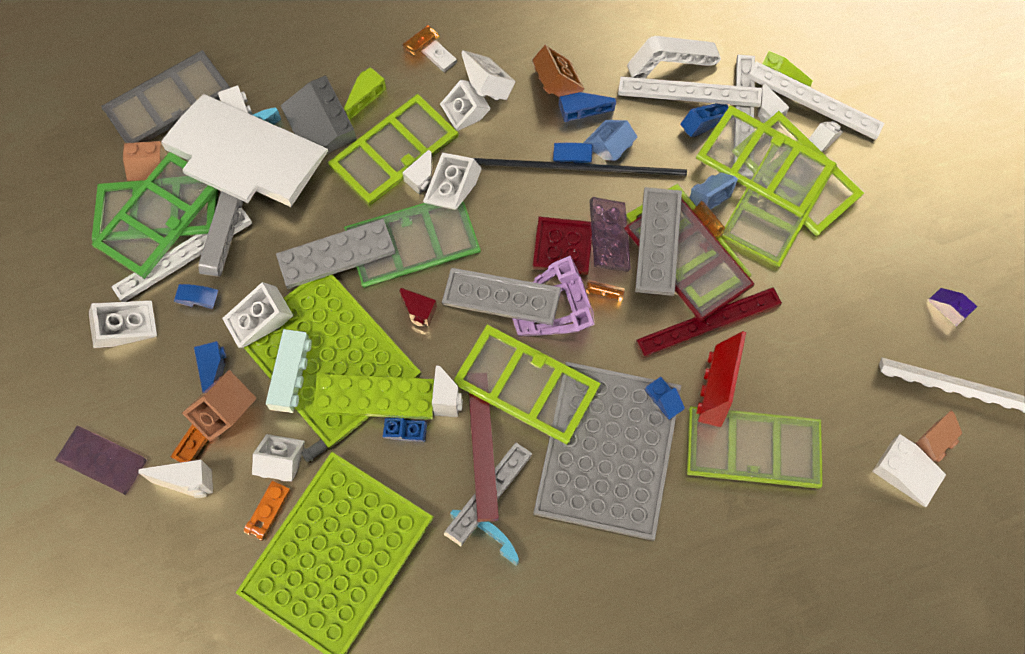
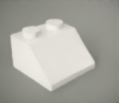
M460 80L440 103L456 131L480 121L491 109L485 98L476 93L477 90L471 86L470 81Z
M436 366L432 397L434 415L458 417V411H462L463 408L462 393H459L458 386L440 366Z
M266 434L253 453L252 475L262 478L279 479L281 481H292L298 472L305 441Z

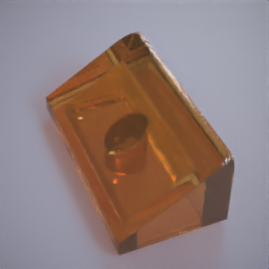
M427 25L403 43V51L415 56L438 39L440 35Z
M701 201L693 212L716 239L721 238L725 227L707 205Z
M588 280L586 286L588 294L617 301L623 300L624 288Z

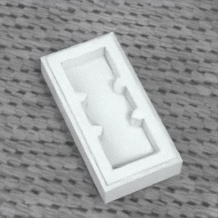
M432 39L421 48V52L443 72H446L457 63V59L435 39Z

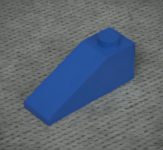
M583 92L559 97V108L564 122L615 111L616 99L612 97Z
M715 103L693 108L680 125L690 137L703 134L717 126L729 106L727 104Z
M217 341L194 347L202 392L208 389L224 372V358H227L225 348L221 347Z

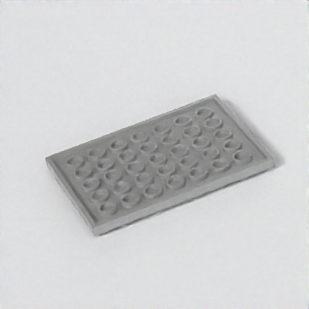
M566 362V366L601 384L568 445L550 436L533 515L654 541L676 416L668 420L644 390L646 386L655 381L654 379ZM565 374L562 377L552 424L553 428L563 433L589 389L588 386ZM666 382L671 390L676 388L680 396L681 385Z

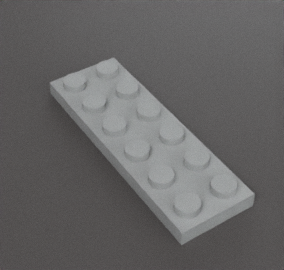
M644 188L635 292L674 296L682 191Z
M384 219L276 253L286 287L289 289L396 253Z
M451 268L442 304L553 326L561 287Z

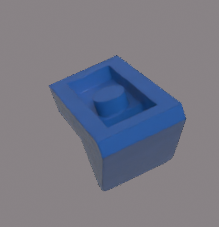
M659 377L645 387L644 390L668 420L685 409L677 389L673 388L671 390L662 377Z

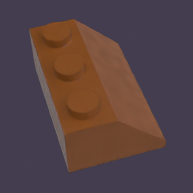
M544 45L532 59L535 66L534 69L538 72L539 79L544 85L543 88L548 94L553 93L560 97L582 92L585 89L570 59L549 46Z

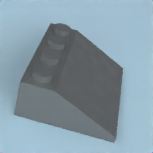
M326 75L309 82L280 105L294 134L327 148V154L357 140L354 128Z

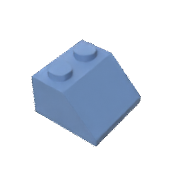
M605 120L583 143L592 144V151L602 159L615 161L622 156V153L627 148L633 145L637 135L628 120Z
M722 172L716 176L711 175L701 185L696 184L691 189L689 198L701 213L704 214L732 196L738 179L735 176Z

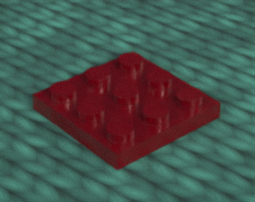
M538 216L532 269L546 271L552 263L571 256L579 274L588 275L594 222Z

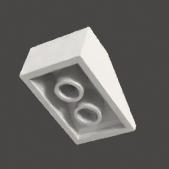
M463 50L461 53L471 86L477 90L476 93L483 97L488 95L495 100H499V98L507 100L516 81L491 58Z
M442 153L423 202L456 210L476 185L482 168L473 158Z
M262 282L222 319L238 348L242 349L280 328L293 314L278 288Z
M152 301L91 304L89 319L93 348L115 347L157 337Z
M901 434L891 441L872 471L924 507L928 505L946 476L916 444Z
M202 460L139 469V474L151 483L194 496L195 498H203L207 494L213 493L212 469Z

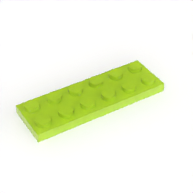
M317 374L313 413L433 419L432 397L434 379Z

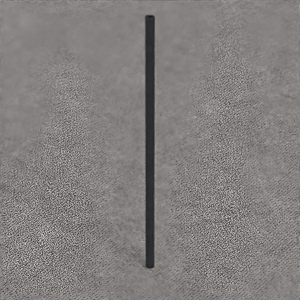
M473 158L479 165L687 176V169Z

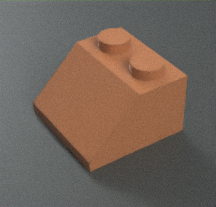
M161 141L124 143L123 162L127 182L146 180L164 159L167 152ZM166 167L156 179H166Z
M952 410L948 412L914 443L933 462L935 460L940 462L947 455L944 451L948 447L953 449L960 442L957 438L962 434L955 413Z

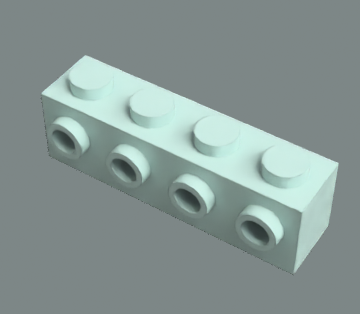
M283 329L266 400V405L270 410L293 413L294 407L298 406V389L303 385L302 372L307 367L306 354L307 351H310L312 343L306 332Z

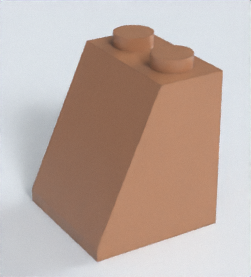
M228 370L190 404L182 414L209 441H212L230 428L257 398Z

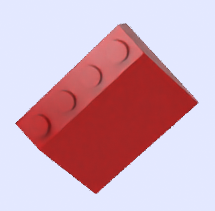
M742 331L716 344L714 351L709 352L707 362L710 363V367L705 369L703 377L707 381L706 385H702L700 396L703 399L702 403L698 402L696 414H699L698 422L722 427L733 402L747 332Z

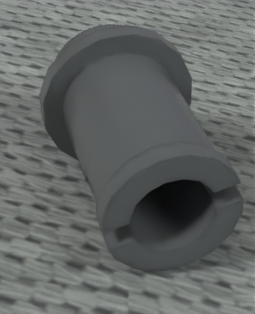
M320 439L309 448H303L304 451L301 452V455L307 463L309 461L313 462L315 457L328 449L322 439Z

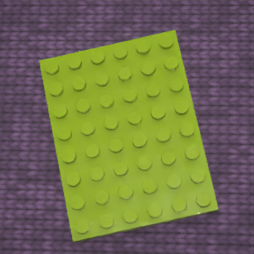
M333 275L301 284L286 295L283 299L293 316L277 330L244 347L246 352L271 380L283 329L307 333L312 342L311 349L306 354L307 367L302 372L303 385L298 389L299 402L298 406L294 408L329 449H332L371 416L314 414L313 404L317 374L418 378L422 375L421 371Z
M331 452L248 573L236 594L323 654H346L434 517Z

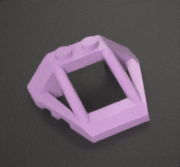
M571 256L552 263L548 270L534 278L533 283L544 284L557 275L561 284L554 286L561 287V291L565 290L573 313L554 319L553 326L541 323L536 325L535 322L512 318L518 336L567 334L595 325L594 312L588 294Z

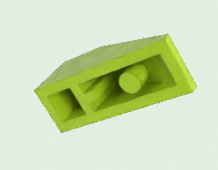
M768 51L762 63L763 65L811 87L813 82L811 78L787 58Z
M371 67L361 72L357 77L346 102L344 111L349 120L386 90L385 79Z

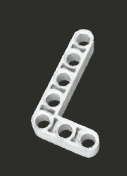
M653 36L643 44L629 61L627 67L632 78H646L660 61L712 66L720 62L721 56L714 42Z

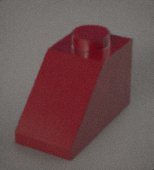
M400 288V296L411 321L417 326L425 325L429 327L437 309L436 300Z

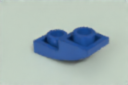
M554 143L553 161L591 163L593 145L586 143Z
M179 284L174 302L190 307L196 304L213 309L218 290L198 285Z
M385 418L383 438L425 442L427 422L405 420L404 418Z

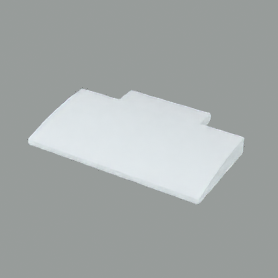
M205 94L181 116L161 141L166 151L188 160V163L183 168L185 175L247 203L257 191L290 207L328 152V149Z

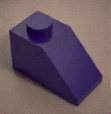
M940 288L927 300L956 327L978 307L963 293Z

